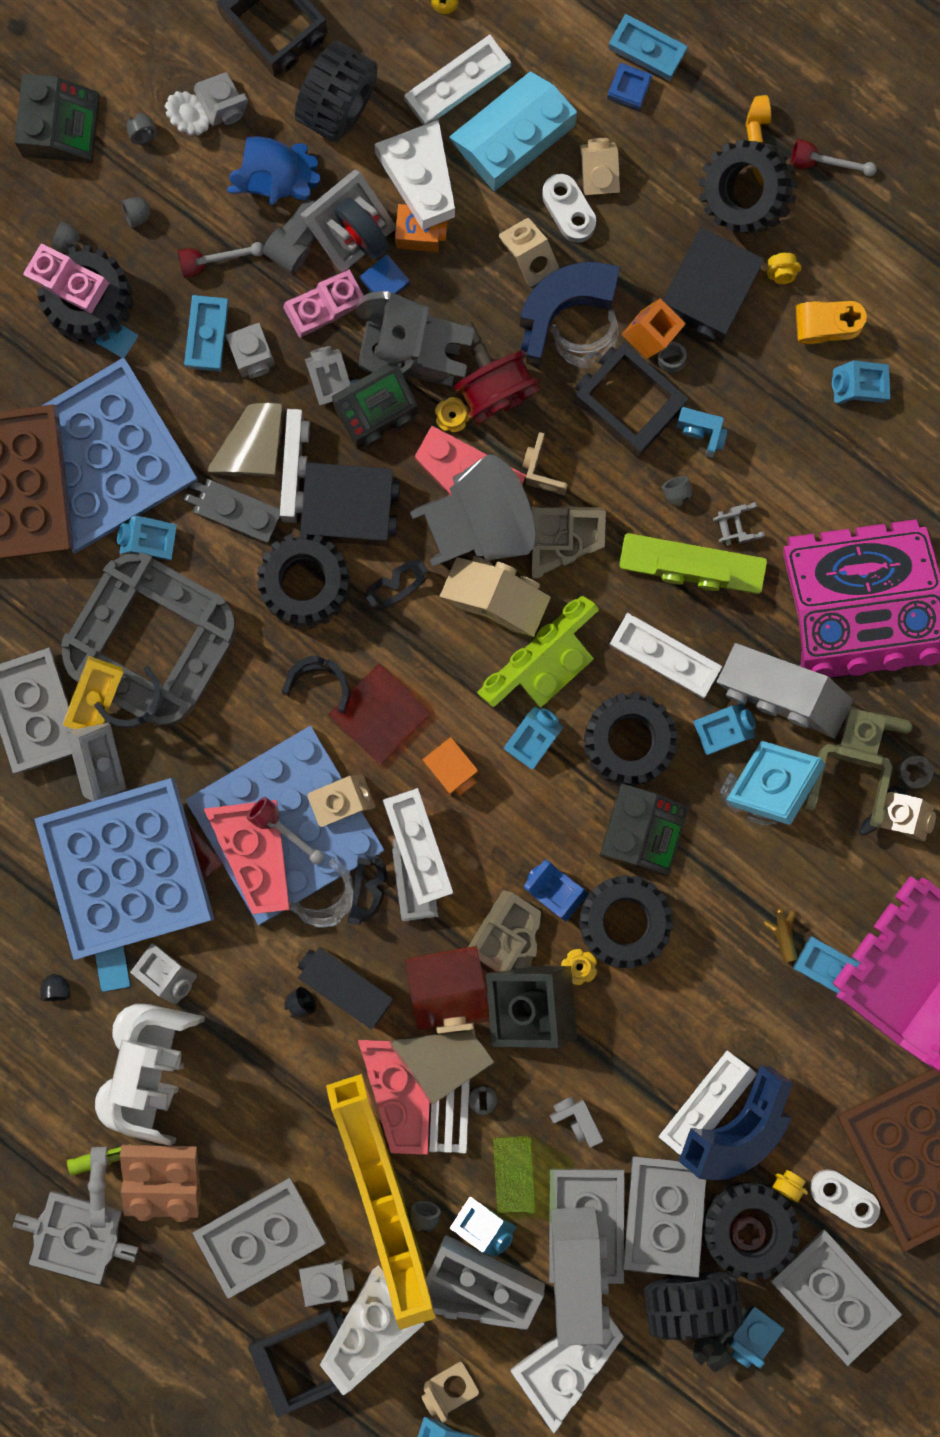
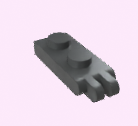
M207 479L205 485L195 481L188 486L190 489L201 493L199 498L187 493L183 497L184 502L195 506L194 514L267 545L270 544L281 519L280 509Z

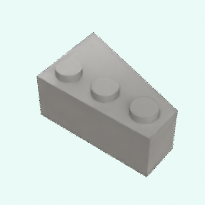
M737 643L734 644L717 680V683L727 690L726 697L743 705H746V702L749 701L757 705L756 708L772 716L779 714L798 726L811 728L834 739L853 702V699L828 676Z
M595 1207L550 1209L558 1346L603 1344V1329H610L609 1306H602V1294H609L607 1271H601L600 1260L607 1259L606 1236H599Z
M445 1235L426 1274L435 1314L445 1315V1318L457 1319L459 1317L479 1320L480 1323L527 1330L544 1297L545 1283Z

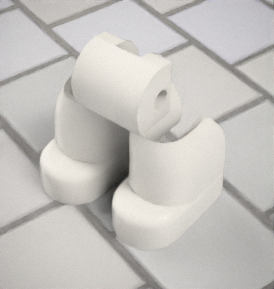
M134 1004L124 1008L117 1015L113 1024L112 1037L116 1047L119 1049L113 1079L108 1080L100 1087L95 1098L97 1116L107 1128L141 1140L168 1146L175 1144L176 1137L160 1134L157 1130L152 1129L156 1110L167 1111L173 1094L178 1093L179 1089L178 1086L160 1082L163 1070L174 1071V1069L182 1070L184 1068V1063L181 1062V1051L171 1049L175 1030L182 1031L203 1023L204 1016L152 1004Z

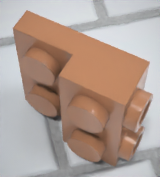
M121 1146L120 1162L123 1178L121 1197L124 1216H134L139 1221H147L153 1217H171L177 1222H184L189 1218H198L201 1188L197 1147Z

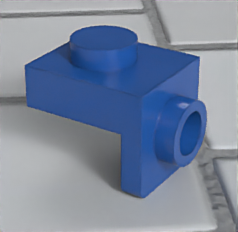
M547 859L530 872L524 885L526 891L565 922H567L588 895L581 886L558 870Z

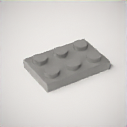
M51 648L0 664V734L12 772L15 775L72 756L67 732L74 729L63 726V721L70 704Z
M642 1157L632 1158L623 1271L690 1278L699 1277L706 1179H699L678 1161Z
M550 1169L549 1283H554L550 1209L595 1207L599 1236H606L607 1259L600 1260L601 1271H607L608 1283L624 1284V1169Z
M291 1177L193 1232L198 1245L228 1299L326 1244L324 1236Z
M824 1229L784 1266L785 1268L781 1272H777L770 1279L775 1287L847 1366L902 1315Z

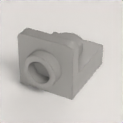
M227 72L195 83L194 92L212 126L223 122L225 125H229L242 118L248 98L245 93L238 94Z
M260 323L226 335L241 377L249 375V378L260 377L269 372V367L275 365Z
M326 346L310 352L311 357L305 359L319 405L332 402L334 394L351 385L339 349L332 351L331 346Z
M153 943L130 972L159 997L173 1004H177L189 993L192 983L197 978L193 971L182 966L163 949Z
M571 1096L553 1105L556 1111L550 1114L553 1124L573 1114L576 1120L570 1122V1125L579 1143L586 1140L591 1148L603 1142L583 1099L575 1101L574 1097Z
M344 1260L301 1267L299 1269L305 1307L339 1300L341 1302L349 1301V1291L355 1290L352 1268L345 1269Z

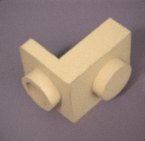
M593 138L588 140V144L580 145L584 195L620 193L619 158L616 143H609L608 138Z
M894 792L887 793L884 804V819L880 827L901 832L911 839L925 842L927 833H931L935 825L936 814L933 812L934 806L920 798Z

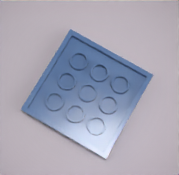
M124 357L44 404H54L59 409L74 546L72 552L74 554L117 530L122 523L126 524L131 517L142 515L186 489L193 482L198 481Z
M311 726L185 799L248 908L249 906L234 876V872L205 814V808L253 803L262 797L277 800L280 823L313 850L323 852V862L313 864L307 853L282 834L290 907L357 867V859L360 854L375 857L385 851L362 811L324 827L318 825L308 799V793L342 778ZM283 911L252 915L257 924L261 925Z
M169 778L34 819L74 960L214 920L175 778Z

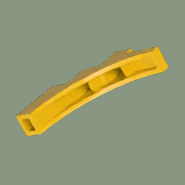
M360 1074L326 1085L331 1110L342 1137L375 1240L399 1330L435 1319L436 1316L425 1276L426 1271L420 1247L410 1223L403 1193L390 1160L385 1136L363 1076Z

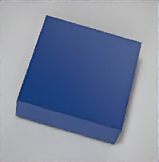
M620 63L609 89L607 99L640 111L653 74Z
M388 254L360 276V280L371 293L386 291L398 295L410 285V280Z

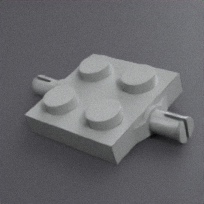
M53 1190L50 1191L45 1210L38 1219L17 1213L15 1217L17 1221L13 1223V1228L34 1233V1248L29 1262L30 1265L99 1285L103 1282L107 1265L113 1256L134 1263L139 1247L118 1242V1227L123 1210L107 1206L106 1228H91L90 1201Z

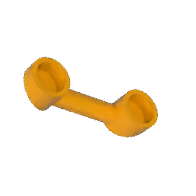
M768 95L756 96L753 99L746 119L748 140L763 142L760 125L771 123V108ZM753 166V173L759 184L764 188L763 177L760 171Z

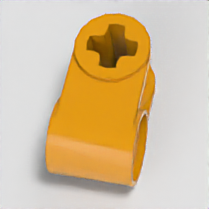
M818 301L796 305L798 343L818 344L827 341L856 338L866 323L867 314L864 307L856 301L827 303ZM845 314H849L850 319L855 321L853 327H848L847 322L842 321Z

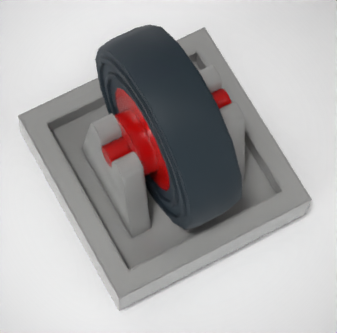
M356 169L300 214L337 269L342 272L347 270L365 254L374 260L379 258L389 247L385 237L396 229L395 223L361 172Z

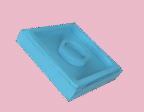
M761 741L726 800L732 807L791 825L824 769L825 764L819 757Z

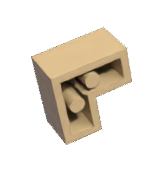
M473 556L471 561L456 557L439 596L464 611L486 616L508 630L534 637L551 598L538 590L540 586L538 582L524 576H520V578L515 576L517 570L501 562H497L494 567L492 563L477 556Z

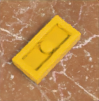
M88 656L65 715L63 726L79 729L103 724L105 719L95 708L94 704L99 701L101 705L105 706V710L108 713L123 675V668Z

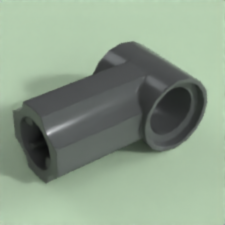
M308 199L303 201L283 228L279 227L271 234L262 250L263 254L291 274L295 273L304 263L310 252L309 247L316 239L300 215L314 203V201Z

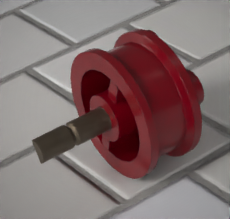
M469 322L464 325L475 328L473 322ZM475 328L470 347L480 368L458 382L453 388L456 393L462 392L471 409L468 413L469 419L475 420L476 424L479 425L496 416L497 412L504 410V412L510 411L523 404V400L540 392L538 388L540 381L538 378L532 379L523 362V359L526 357L524 350L492 361L484 343H481L482 339Z

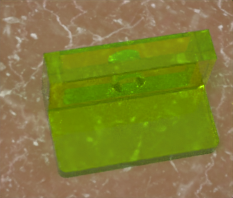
M530 1135L493 1137L497 1213L527 1212V1214H535Z

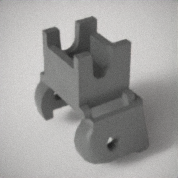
M372 292L361 297L356 308L357 315L361 319L366 320L358 365L362 370L371 374L389 363H396L404 377H412L452 387L454 376L459 378L465 377L467 365L449 359L446 354L457 357L460 345L470 347L475 328L434 318L433 315L428 314L429 306L422 305L392 292ZM373 345H377L375 347V352L373 354L372 347ZM405 362V366L402 368L401 363Z
M493 452L453 476L454 485L449 488L451 494L419 506L410 512L412 519L425 514L440 553L435 554L430 559L432 566L475 550L477 556L484 555L486 561L489 562L495 559L526 555L535 547L536 527L528 496L509 464L498 455H494Z

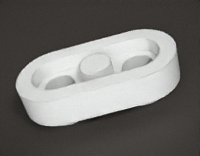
M555 174L549 177L544 183L542 198L561 233L572 242L579 243L588 240L594 233L596 217L573 178L565 174ZM561 186L567 190V193L559 196L555 194L554 189ZM580 216L584 219L585 223L581 226H576L572 223V219Z
M831 1169L821 1170L813 1176L810 1182V1193L819 1205L858 1228H866L876 1222L880 1214V1205L873 1194ZM827 1183H834L836 1185V1192L832 1196H826L823 1192V1188ZM859 1203H866L868 1206V1211L863 1216H858L855 1213V1207Z

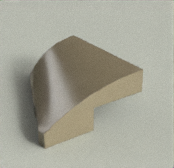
M278 403L248 405L210 463L208 473L239 477L242 474L276 477L284 418L283 405Z
M531 506L536 527L535 547L531 550V578H540L544 573L561 565L565 566L586 553H592L605 547L606 510L603 507Z
M503 890L465 952L495 972L532 967V958L536 957L537 953L535 934L540 927L541 911L513 892Z
M469 1030L409 1039H395L389 1043L407 1072H411L431 1104L436 1103L494 1063L482 1044Z

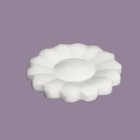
M177 91L174 95L168 97V102L165 104L167 109L166 115L171 119V124L177 126L179 131L186 132L188 135H193L194 133L201 135L208 130L210 121L196 95H191L187 91L183 93Z

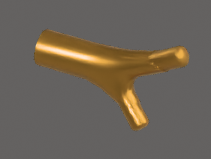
M779 907L777 909L778 926L769 920H766L763 925L772 931L778 939L783 962H790L798 959L792 934L796 912L790 910L786 918L784 909Z

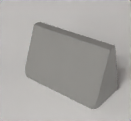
M109 723L67 732L80 787L85 798L96 801L127 789Z

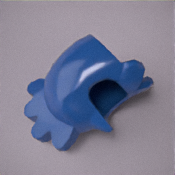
M260 136L247 137L242 167L229 175V180L233 185L227 188V192L229 194L253 193L265 195L270 198V205H273L279 198L289 197L290 195L296 199L307 200L310 197L309 188H316L320 183L319 174L314 172L317 169L318 160L314 156L307 155L308 146L304 143L294 144L292 147H289L271 138Z

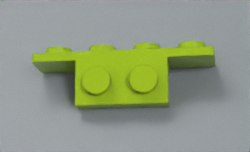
M627 533L624 537L619 568L660 576L662 581L672 584H683L684 581L698 583L697 587L705 590L719 591V588L760 594L763 587L767 560L756 556Z
M584 596L569 602L564 607L563 613L551 624L543 626L530 644L516 651L504 668L490 675L484 681L483 687L477 692L478 695L494 707L516 686L520 685L535 704L539 707L544 706L594 659L574 633L597 613L599 608Z

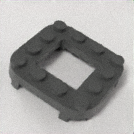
M140 552L139 554H127L114 561L111 560L104 567L103 571L105 573L69 634L65 633L61 644L63 662L68 674L77 682H79L88 656L122 667L123 675L112 702L137 717H141L146 713L153 701V683L104 656L102 653L137 593L144 595L198 626L165 684L161 687L162 699L159 710L148 722L158 726H174L188 717L194 710L231 647L236 634V618L227 602L216 592L213 593L148 554Z

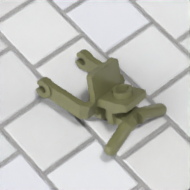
M850 706L845 717V727H842L841 734L843 736L840 745H825L819 751L817 757L821 758L824 764L826 763L827 756L838 760L881 770L870 820V826L879 828L884 819V804L892 772V765L889 759L877 754L883 730L908 734L912 731L913 725L906 719L872 711L868 712L861 710V708ZM824 769L805 799L804 809L813 811L816 807Z

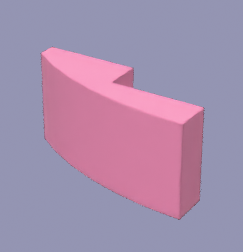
M42 243L23 273L26 278L90 314H92L109 285V282L104 277L76 264L70 257Z
M349 269L318 283L316 289L286 301L283 308L300 338L356 309L358 301L364 295Z

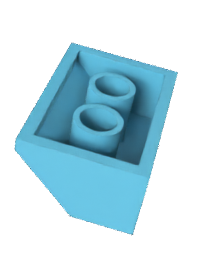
M530 71L453 133L449 140L495 192L574 128L577 111L553 84Z

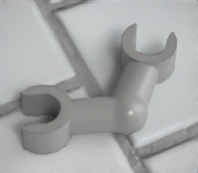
M107 1147L91 1148V1173L88 1183L91 1228H106L105 1173L108 1169Z

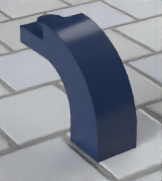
M599 262L571 264L552 272L533 289L525 302L520 316V327L532 329V331L525 330L521 350L527 352V364L540 366L549 326L553 319L563 310L577 305L611 310L620 266Z
M760 1065L747 1103L740 1114L729 1124L718 1129L690 1128L678 1162L699 1179L706 1180L728 1179L753 1168L775 1148L789 1126L792 1118L783 1112L793 1082L774 1068Z

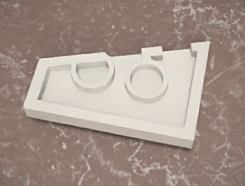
M439 120L375 144L376 156L422 230L455 217V206Z
M379 1265L372 1269L320 1363L322 1369L342 1395L351 1391L424 1325V1323H420L399 1330L384 1272Z
M611 1317L610 1329H603V1344L558 1346L556 1336L511 1368V1373L553 1433L559 1428L562 1420L579 1400L582 1392L624 1337Z

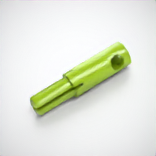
M121 1147L107 1150L106 1158H108V1165L120 1160ZM91 1153L67 1160L71 1176L91 1171Z

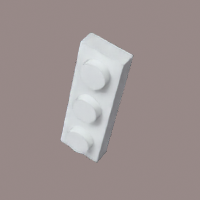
M488 35L406 93L404 100L423 125L431 123L509 69L511 61L492 36Z
M287 409L280 517L282 522L297 523V514L302 513L304 492L299 491L300 478H305L307 456H302V442L308 443L310 436V421H304L303 412L298 409Z
M629 613L626 614L609 644L615 650L702 699L705 698L722 668L721 665Z
M418 788L384 799L383 802L418 905L452 894L453 890Z
M726 1051L662 1131L659 1138L681 1155L690 1128L714 1129L757 1073L729 1051Z

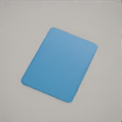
M121 325L122 330L118 334L114 330L108 333L110 339L103 342L101 337L95 338L96 343L121 358H125L138 335Z
M123 946L95 954L100 987L103 992L130 986Z

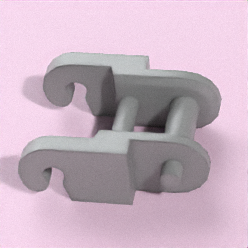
M757 502L750 505L744 504L732 507L728 514H724L723 511L718 512L719 516L714 517L713 521L719 522L723 537L719 539V543L726 542V546L731 545L733 540H737V544H742L765 537L764 531L755 535L754 533L747 535L746 532H743L739 518L740 513L758 508ZM734 518L738 533L730 535L727 520Z

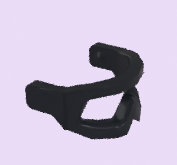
M408 561L393 569L392 580L385 577L379 578L367 588L364 596L374 611L387 609L412 594L424 584L429 576V571L422 561ZM410 568L414 570L417 579L400 593L383 602L374 594L382 585L398 589L400 574Z
M309 656L297 661L288 670L287 679L282 689V694L288 697L297 679L308 672L316 670L328 671L336 676L342 687V698L338 706V712L346 713L352 694L347 679L335 662L320 656Z
M148 665L143 669L146 676L152 680L154 691L153 701L146 713L135 719L121 720L110 716L105 710V706L101 705L98 701L94 706L107 723L118 727L136 728L149 722L158 712L162 699V684Z
M363 854L358 856L348 923L361 925L362 922L370 921L381 906L384 893L378 888V885L387 880L385 863L379 857ZM364 865H374L377 868L378 877L365 884L366 888L374 895L372 905L366 911L357 906Z

